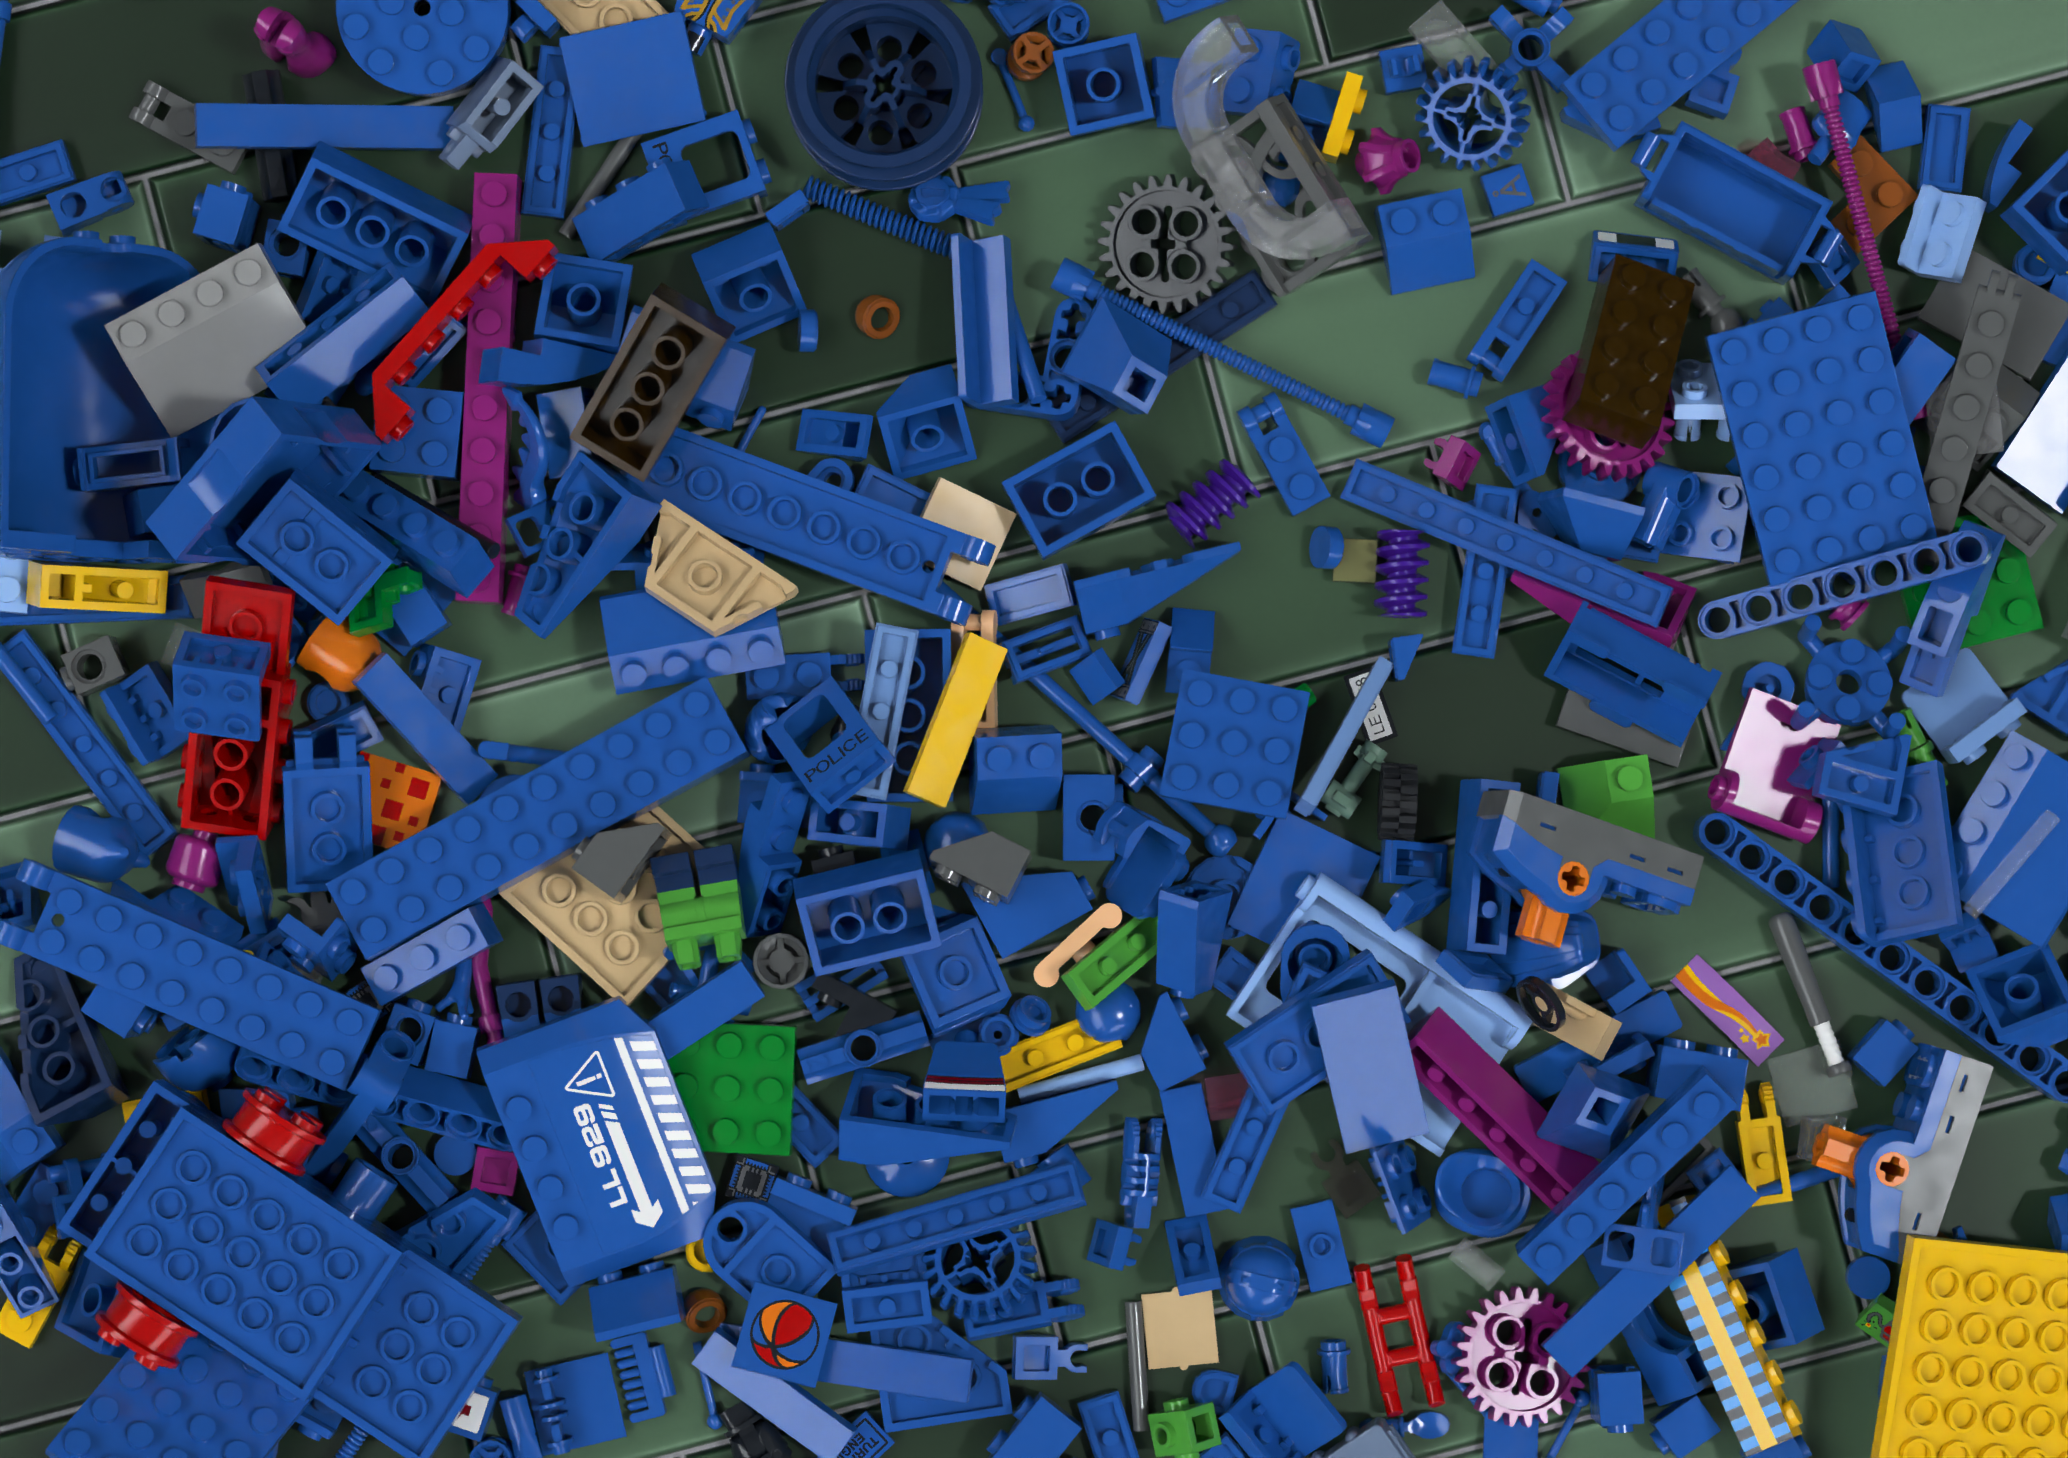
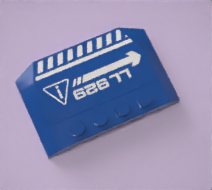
M620 995L477 1048L476 1053L485 1082L560 1271L569 1287L579 1285L704 1238L705 1229L714 1214L716 1195L714 1177L656 1028L630 1008Z

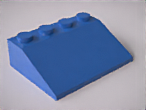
M2011 730L1951 829L1960 901L2040 948L2045 949L2068 911V761Z

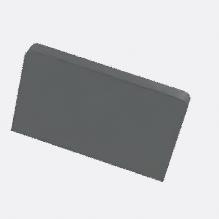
M1987 468L1982 474V480L1965 499L1962 506L1993 530L2005 534L2006 540L2031 558L2058 524L2053 518Z

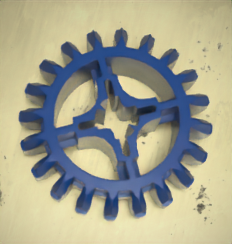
M1467 55L1463 61V68L1455 58L1450 59L1447 63V71L1444 68L1437 67L1432 73L1434 80L1426 79L1422 85L1423 90L1427 94H1420L1416 99V104L1423 109L1415 114V121L1427 123V125L1420 129L1419 137L1427 138L1432 136L1433 140L1427 147L1428 152H1433L1440 147L1444 151L1440 157L1441 163H1446L1453 156L1457 158L1455 163L1457 170L1463 169L1467 160H1470L1474 172L1481 169L1483 159L1490 168L1497 166L1498 156L1508 160L1513 154L1511 147L1519 148L1524 141L1519 133H1526L1530 127V123L1523 119V117L1530 114L1531 106L1518 103L1525 99L1527 91L1526 89L1513 90L1514 85L1519 80L1518 75H1511L1506 80L1502 76L1506 69L1505 64L1500 63L1495 71L1489 69V57H1483L1479 67H1477L1473 56ZM1473 83L1472 89L1466 97L1453 96L1452 99L1442 97L1446 90L1455 85ZM1487 89L1498 97L1505 113H1502V108L1496 107L1489 102ZM1476 98L1474 108L1478 110L1476 115L1480 114V116L1470 128L1471 119L1468 117L1470 112H1465ZM1442 114H1444V119L1452 121L1457 126L1459 131L1458 137L1447 128ZM1493 128L1504 130L1500 136L1489 142L1473 143V139L1479 130L1492 131Z
M1019 1225L989 1233L1003 1239L1000 1243L995 1240L989 1244H979L973 1238L959 1242L963 1250V1257L958 1264L953 1266L954 1271L948 1275L945 1273L946 1261L950 1251L957 1243L930 1250L934 1253L921 1257L922 1263L931 1268L922 1274L924 1280L928 1279V1283H934L929 1289L930 1296L936 1298L943 1295L939 1305L944 1311L950 1309L956 1303L954 1315L958 1319H961L967 1309H970L971 1320L976 1323L980 1320L981 1311L986 1310L990 1321L997 1319L995 1308L1002 1306L1003 1311L1007 1315L1012 1313L1013 1310L1009 1302L1011 1298L1021 1304L1026 1300L1019 1287L1026 1289L1034 1287L1033 1279L1025 1274H1033L1038 1271L1037 1263L1028 1260L1037 1254L1034 1245H1025L1031 1238L1029 1231L1021 1230L1016 1232L1019 1228ZM969 1249H972L976 1257H980L983 1262L986 1261L989 1279L983 1270L980 1271L977 1266L973 1265V1257ZM1014 1252L1012 1272L1001 1286L996 1277V1271L1006 1261L1005 1257ZM971 1283H979L989 1293L973 1295L964 1293L955 1287L960 1284L965 1287Z

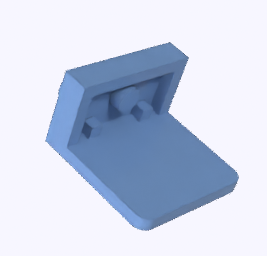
M1968 648L1959 650L1942 697H1934L1913 687H1909L1901 695V701L1904 706L1912 708V713L1917 723L1948 764L1959 763L1963 760L1966 765H1969L1987 751L1983 744L1995 735L2003 739L2009 735L2011 730L2015 731L2022 724L2018 718L2027 712L2018 698L2008 699L1978 658Z

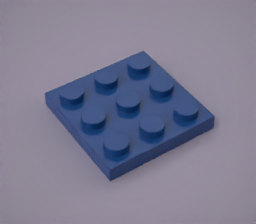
M1183 669L1159 796L1287 820L1310 692Z

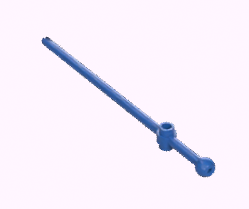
M923 565L924 572H932L927 566ZM942 581L938 593L967 603ZM972 608V611H971L970 614H979V613H978L974 608ZM997 630V645L1008 639ZM974 631L981 637V631ZM1019 648L1013 649L1016 656L1023 654ZM1029 661L1020 666L1022 670L1036 666L1033 661ZM1045 673L1029 679L1034 686L1123 764L1125 769L1117 778L1129 790L1137 794L1143 786H1146L1159 796L1162 776L1159 775L1157 770L1165 761L1157 752L1147 745L1139 753L1131 750L1048 674ZM1159 796L1205 838V848L1211 855L1223 858L1238 841L1237 835L1231 827L1225 824H1218L1216 826L1191 802Z

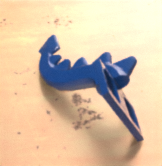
M505 386L502 388V393L512 411H519V424L527 428L528 431L521 436L527 448L521 447L518 450L523 465L512 467V471L520 483V488L514 492L513 497L519 505L524 507L525 511L504 520L522 555L526 558L541 551L544 539L538 544L527 546L516 528V523L530 518L535 522L541 533L543 525L550 524L552 518L550 508L556 506L557 501L548 500L550 496L544 486V479L550 459L548 441L544 429L534 411L523 400L522 392L511 386Z
M1665 1175L1643 1195L1636 1226L1613 1223L1605 1231L1601 1266L1680 1276L1685 1233L1657 1229L1658 1210L1661 1203ZM1611 1232H1626L1634 1236L1633 1257L1630 1261L1615 1260L1608 1256ZM1656 1237L1677 1241L1678 1251L1675 1266H1657L1651 1262L1652 1244Z

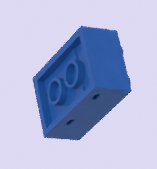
M298 468L292 472L235 543L338 626L390 566L399 551L398 548Z

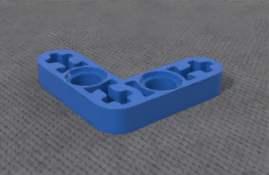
M1068 298L1058 305L1054 316L1043 376L1040 375L1047 397H1057L1059 391H1064L1067 399L1070 400L1069 402H1063L1060 409H1055L1053 402L1046 399L1040 403V407H1035L1036 404H1032L1028 396L1020 404L982 410L1054 421H1065L1072 418L1080 406L1083 386L1060 372L1061 368L1056 365V357L1062 350L1072 349L1076 342L1075 339L1069 338L1071 328L1065 316H1073L1074 310H1080L1082 317L1085 318V321H1078L1076 324L1075 336L1078 338L1092 312L1090 304L1084 299L1079 302L1073 298ZM1018 372V383L1024 384L1021 372ZM962 400V402H963L966 406L971 407V408H973V409H978V408L974 407L973 405H971V404L965 402L964 400Z

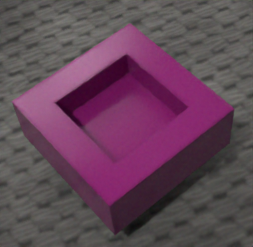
M478 1146L471 1189L476 1187L485 1192L514 1196L519 1173V1165L514 1152Z

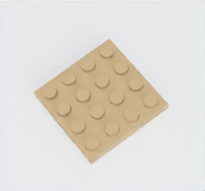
M659 806L618 828L659 823L672 833L671 837L656 857L688 852L693 862L698 897L701 896L693 851L705 848ZM573 853L499 893L610 996L616 997L620 995L628 1006L671 961L663 955V950L667 947V944L665 942L651 864L623 903L618 902L573 870L572 866L576 862L572 858Z

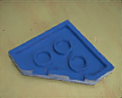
M932 1315L933 1323L870 1331L872 1344L974 1359L968 1403L879 1390L885 1433L1013 1414L1007 1369L934 1315Z

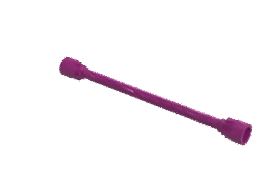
M1832 59L1807 66L1802 69L1811 102L1818 101L1820 111L1823 110V114H1826L1824 118L1827 119L1825 122L1828 124L1827 129L1830 130L1828 132L1831 135L1830 140H1833L1831 144L1834 146L1833 151H1836L1834 153L1837 156L1836 161H1839L1837 163V166L1840 167L1838 170L1842 172L1840 177H1843L1841 181L1844 183L1843 188H1846L1844 192L1847 193L1846 198H1849L1847 203L1850 204L1849 209H1852L1850 211V214H1853L1851 218L1855 220L1853 221V224L1856 225L1854 229L1857 230L1856 235H1859L1857 240L1860 241L1859 246H1862L1860 250L1863 251L1862 256L1865 257L1863 261L1866 262L1864 264L1867 267L1866 272H1869L1867 276L1871 278L1869 279V283H1872L1870 287L1876 291L1890 351H1892L1900 340L1901 334H1898L1900 329L1897 328L1899 326L1896 323L1897 318H1894L1896 314L1893 312L1894 307H1891L1893 303L1890 302L1891 297L1888 296L1890 295V292L1887 291L1889 288L1885 286L1887 281H1884L1886 277L1883 275L1884 270H1881L1883 266L1880 265L1881 260L1878 259L1880 255L1877 254L1878 249H1875L1877 244L1874 243L1876 241L1875 238H1872L1874 233H1871L1873 229L1870 228L1871 223L1868 222L1870 218L1867 217L1868 212H1865L1867 208L1864 206L1865 201H1862L1864 197L1861 196L1862 191L1860 190L1861 186L1858 185L1860 183L1857 180L1858 175H1855L1857 171L1853 169L1855 164H1852L1854 160L1851 159L1852 154L1849 153L1851 149L1848 148L1849 143H1846L1848 141V138H1845L1847 134L1843 132L1845 127H1842L1844 123L1841 122L1842 117L1839 116L1841 112L1838 110L1841 104L1838 95L1844 93L1836 60ZM1928 400L1914 420L1932 415Z

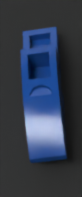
M1964 520L1958 532L1976 530L1984 533L1992 543L1993 552L1991 558L1986 565L1978 569L1931 582L1907 640V643L1911 644V648L1899 679L1900 683L1934 697H1942L1944 695L1971 616H1977L2006 537L2005 534L1969 520ZM1974 537L1965 539L1959 548L1961 557L1967 562L1977 560L1982 552L1980 542Z
M794 771L771 774L764 799L753 801L749 804L739 859V882L747 938L781 932L794 890L793 879L798 877L802 860L793 853V848L810 793Z

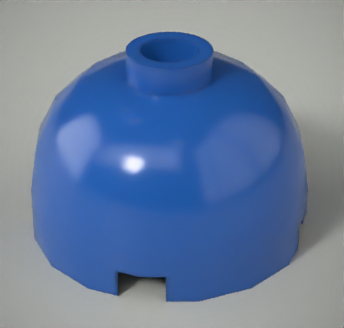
M187 1025L172 1036L156 1052L155 1055L158 1059H154L153 1063L173 1086L181 1090L199 1092L209 1087L212 1092H215L226 1086L233 1079L234 1076L231 1074V1071L234 1069L241 1046L197 1027L189 1030V1025Z

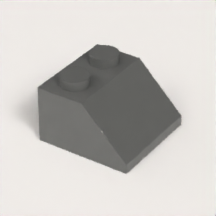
M653 823L598 832L593 839L586 836L572 855V858L576 860L572 869L609 896L623 903L650 866V858L658 855L672 833L661 824Z

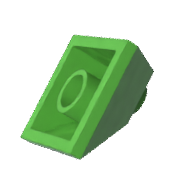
M1647 754L1557 768V773H1560L1559 787L1562 806L1655 839L1654 794Z

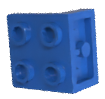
M184 631L172 664L175 730L255 742L259 741L262 735L261 683L271 657V643Z

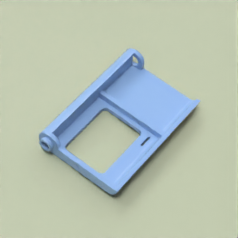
M1322 872L1315 878L1308 875L1295 893V896L1300 899L1226 1013V1016L1247 1028L1283 1004L1280 999L1268 992L1266 988L1267 981L1281 962L1283 945L1289 935L1308 921L1314 920L1339 931L1348 943L1360 951L1367 948L1373 953L1378 963L1404 980L1405 988L1399 996V1000L1412 1020L1405 1025L1407 1034L1417 1022L1439 1006L1486 1053L1500 1064L1507 1051L1517 1046L1533 1022L1524 1012L1522 1006L1505 994L1467 989L1461 986L1435 962L1441 954L1439 950L1404 927L1394 932L1383 921L1386 916L1385 914ZM1326 1077L1325 1079H1323L1324 1081H1326L1327 1083H1329L1327 1077ZM1418 1080L1430 1133L1412 1137L1411 1139L1438 1157H1441L1448 1141L1461 1121Z

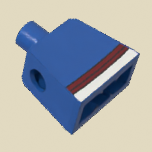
M970 1030L958 1032L955 1035L954 1041H940L936 1043L923 1084L922 1120L1005 1123L1006 1084L998 1046L994 1043L979 1042L978 1034Z

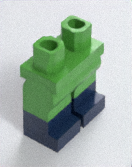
M732 844L693 851L701 892L699 897L693 862L688 852L650 858L665 942L670 952H673L676 963L681 971L702 966L699 947L715 944L719 963H729L742 959V939H746L747 936L744 925L737 858Z

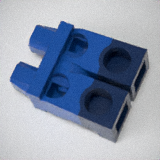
M581 972L542 978L539 980V983L538 979L495 986L504 1037L584 1009ZM540 990H541V997H542V1004H543V1010H544L545 1020L542 1019V1012H541V1005H540V998H539V996H540Z

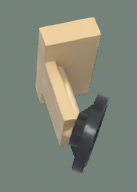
M1527 976L1518 983L1516 989L1518 1000L1524 1012L1534 1022L1533 1025L1603 1061L1622 1025L1621 1022L1553 987L1538 977ZM1526 991L1532 996L1535 1007L1540 1011L1539 1014L1530 1003Z

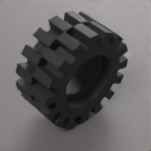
M1381 763L1377 802L1378 840H1414L1418 805L1417 764Z

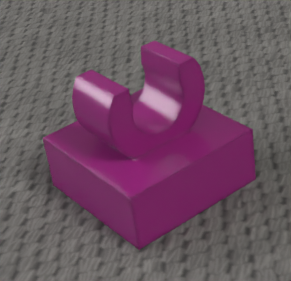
M1451 435L1448 441L1436 438L1434 444L1443 450L1439 460L1434 462L1425 458L1423 463L1445 484L1463 492L1481 453L1465 440Z

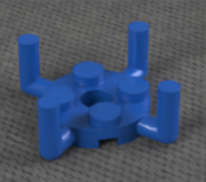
M1817 615L1807 616L1797 633V638L1813 659L1808 665L1805 674L1804 691L1807 701L1801 702L1790 719L1792 728L1802 730L1820 717L1825 722L1834 725L1837 723L1851 725L1850 727L1861 726L1869 722L1883 739L1898 736L1906 724L1905 716L1896 712L1887 718L1882 712L1893 687V679L1887 664L1904 651L1908 645L1907 640L1911 629L1907 626L1898 627L1890 641L1877 651L1856 639H1847L1825 646L1816 635L1822 626L1820 617ZM1840 675L1854 677L1859 686L1858 691L1853 694L1843 693L1837 687L1836 678Z

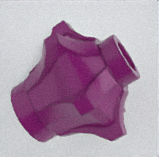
M1381 127L1371 128L1370 139L1367 142L1359 143L1358 150L1360 152L1355 157V167L1358 174L1362 176L1364 182L1372 181L1378 188L1380 195L1390 194L1394 185L1400 179L1406 177L1408 173L1416 172L1419 169L1421 162L1420 150L1414 140L1393 137Z

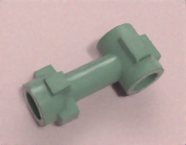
M1367 739L1362 746L1359 744L1353 752L1358 760L1343 782L1340 784L1334 779L1320 799L1321 802L1326 804L1325 809L1337 817L1342 815L1346 819L1350 818L1362 800L1355 793L1372 768L1380 771L1381 763H1386L1383 760L1388 753Z

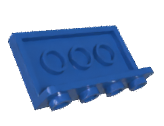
M1933 760L1906 767L1896 816L1887 817L1837 803L1844 817L1845 829L1841 831V842L1845 852L1848 854L1850 870L1846 872V883L1850 893L1853 895L1855 911L1851 912V925L1854 933L1861 940L1873 947H1879L1964 928L1944 768L1941 762Z

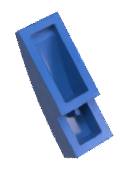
M545 338L523 341L522 351L506 347L484 349L478 384L499 387H533L573 381L609 368L616 354Z

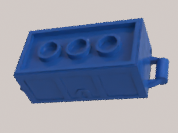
M1684 121L1678 124L1671 135L1654 134L1646 131L1630 161L1639 168L1642 175L1647 179L1633 204L1634 206L1781 285H1784L1793 278L1800 263L1819 264L1823 267H1828L1844 238L1826 218L1833 201ZM1662 140L1666 142V145L1652 171H1649L1646 168ZM1820 226L1828 229L1814 257L1811 258L1806 253Z

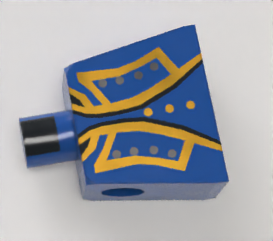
M677 0L674 12L683 11L686 17L685 23L688 24L687 32L692 54L701 57L711 37L729 45L763 0Z

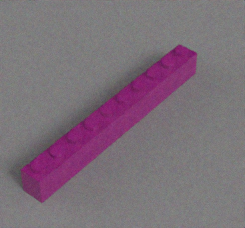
M474 172L470 262L488 243L520 241L522 180L517 174ZM506 261L500 265L503 272L498 280L488 289L482 286L471 298L475 303L468 312L459 521L500 544L501 549L497 557L490 559L495 567L468 598L456 592L455 600L461 604L504 605L507 525L504 520L508 518L512 410L502 393L503 387L478 384L484 349L497 347L515 349L518 272Z

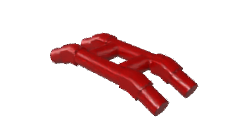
M1401 1254L1395 1258L1404 1303L1379 1308L1369 1264H1358L1353 1268L1359 1302L1387 1417L1403 1414L1393 1367L1418 1361L1429 1407H1439L1446 1403L1436 1361L1430 1351L1431 1341L1413 1260L1410 1254ZM1408 1320L1414 1345L1388 1350L1383 1325Z

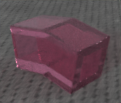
M1768 137L1747 155L1792 180L1801 166L1800 163L1782 154Z

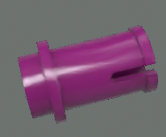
M1799 106L1779 115L1791 148L1788 151L1789 157H1794L1796 164L1809 161L1807 155L1817 142L1809 124L1805 106Z
M515 563L513 571H508V574L512 576L503 608H501L502 613L515 616L514 613L529 566Z

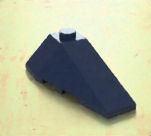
M25 953L15 958L16 1007L20 1010L21 1035H18V1049L22 1051L23 1073L20 1074V1086L35 1125L43 1127L94 1118L130 1099L131 1097L118 1066L95 1020L80 1011L85 1004V1000L71 973Z

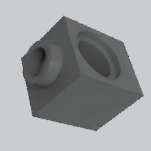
M106 635L61 655L65 665L60 668L63 681L69 691L76 690L77 695L89 696L132 675L119 643L114 636ZM97 656L102 662V671L97 678L90 680L85 676L83 666L88 658Z

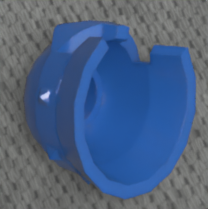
M1250 1236L1237 1241L1224 1253L1218 1267L1222 1286L1218 1290L1223 1302L1234 1314L1249 1321H1270L1283 1316L1284 1311L1292 1306L1299 1289V1270L1295 1265L1297 1255L1284 1242L1270 1236Z

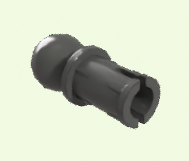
M1697 267L1682 277V279L1695 283L1691 303L1699 311L1697 315L1699 319L1703 318L1706 314L1711 319L1710 330L1712 334L1743 325L1740 313L1734 309L1724 308L1720 304L1726 296L1724 294L1719 296L1700 274Z

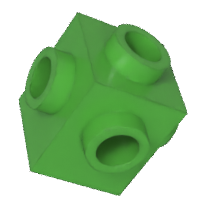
M1188 1397L1164 1401L1163 1410L1147 1415L1156 1457L1199 1458L1200 1451L1222 1444L1213 1402L1189 1404Z

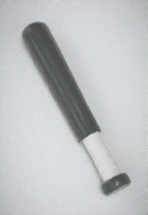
M1782 912L1772 916L1769 919L1771 933L1802 1004L1809 1025L1816 1030V1035L1819 1038V1043L1829 1066L1825 1068L1827 1076L1832 1078L1852 1070L1850 1061L1844 1060L1837 1039L1831 1029L1830 1020L1832 1019L1794 916L1790 912Z

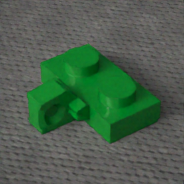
M390 564L349 613L350 634L362 637L394 627L392 605L400 603V595H408L423 589L422 572L411 570L408 566L398 568V565Z

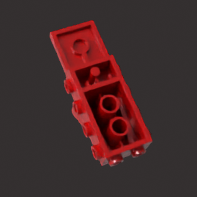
M209 575L206 580L201 633L271 643V657L261 683L262 735L259 741L255 742L189 732L188 743H185L181 757V768L186 769L185 782L181 783L177 800L178 808H182L181 828L232 836L258 835L259 840L266 841L274 824H281L283 798H278L279 786L282 784V766H286V759L282 758L283 745H288L291 739L293 721L289 719L298 690L296 680L290 679L291 663H289L295 602V591L291 588Z

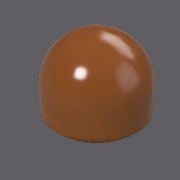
M875 294L867 296L860 301L855 311V320L863 333L874 339H883L890 336L896 330L900 320V311L894 301L883 295ZM885 307L888 312L887 324L881 328H873L871 324L873 313L878 308Z
M699 1288L690 1292L684 1299L686 1314L684 1320L693 1332L708 1333L717 1329L720 1323L724 1322L727 1308L720 1295L708 1288ZM708 1306L715 1307V1314L709 1321H700L695 1318L702 1308Z

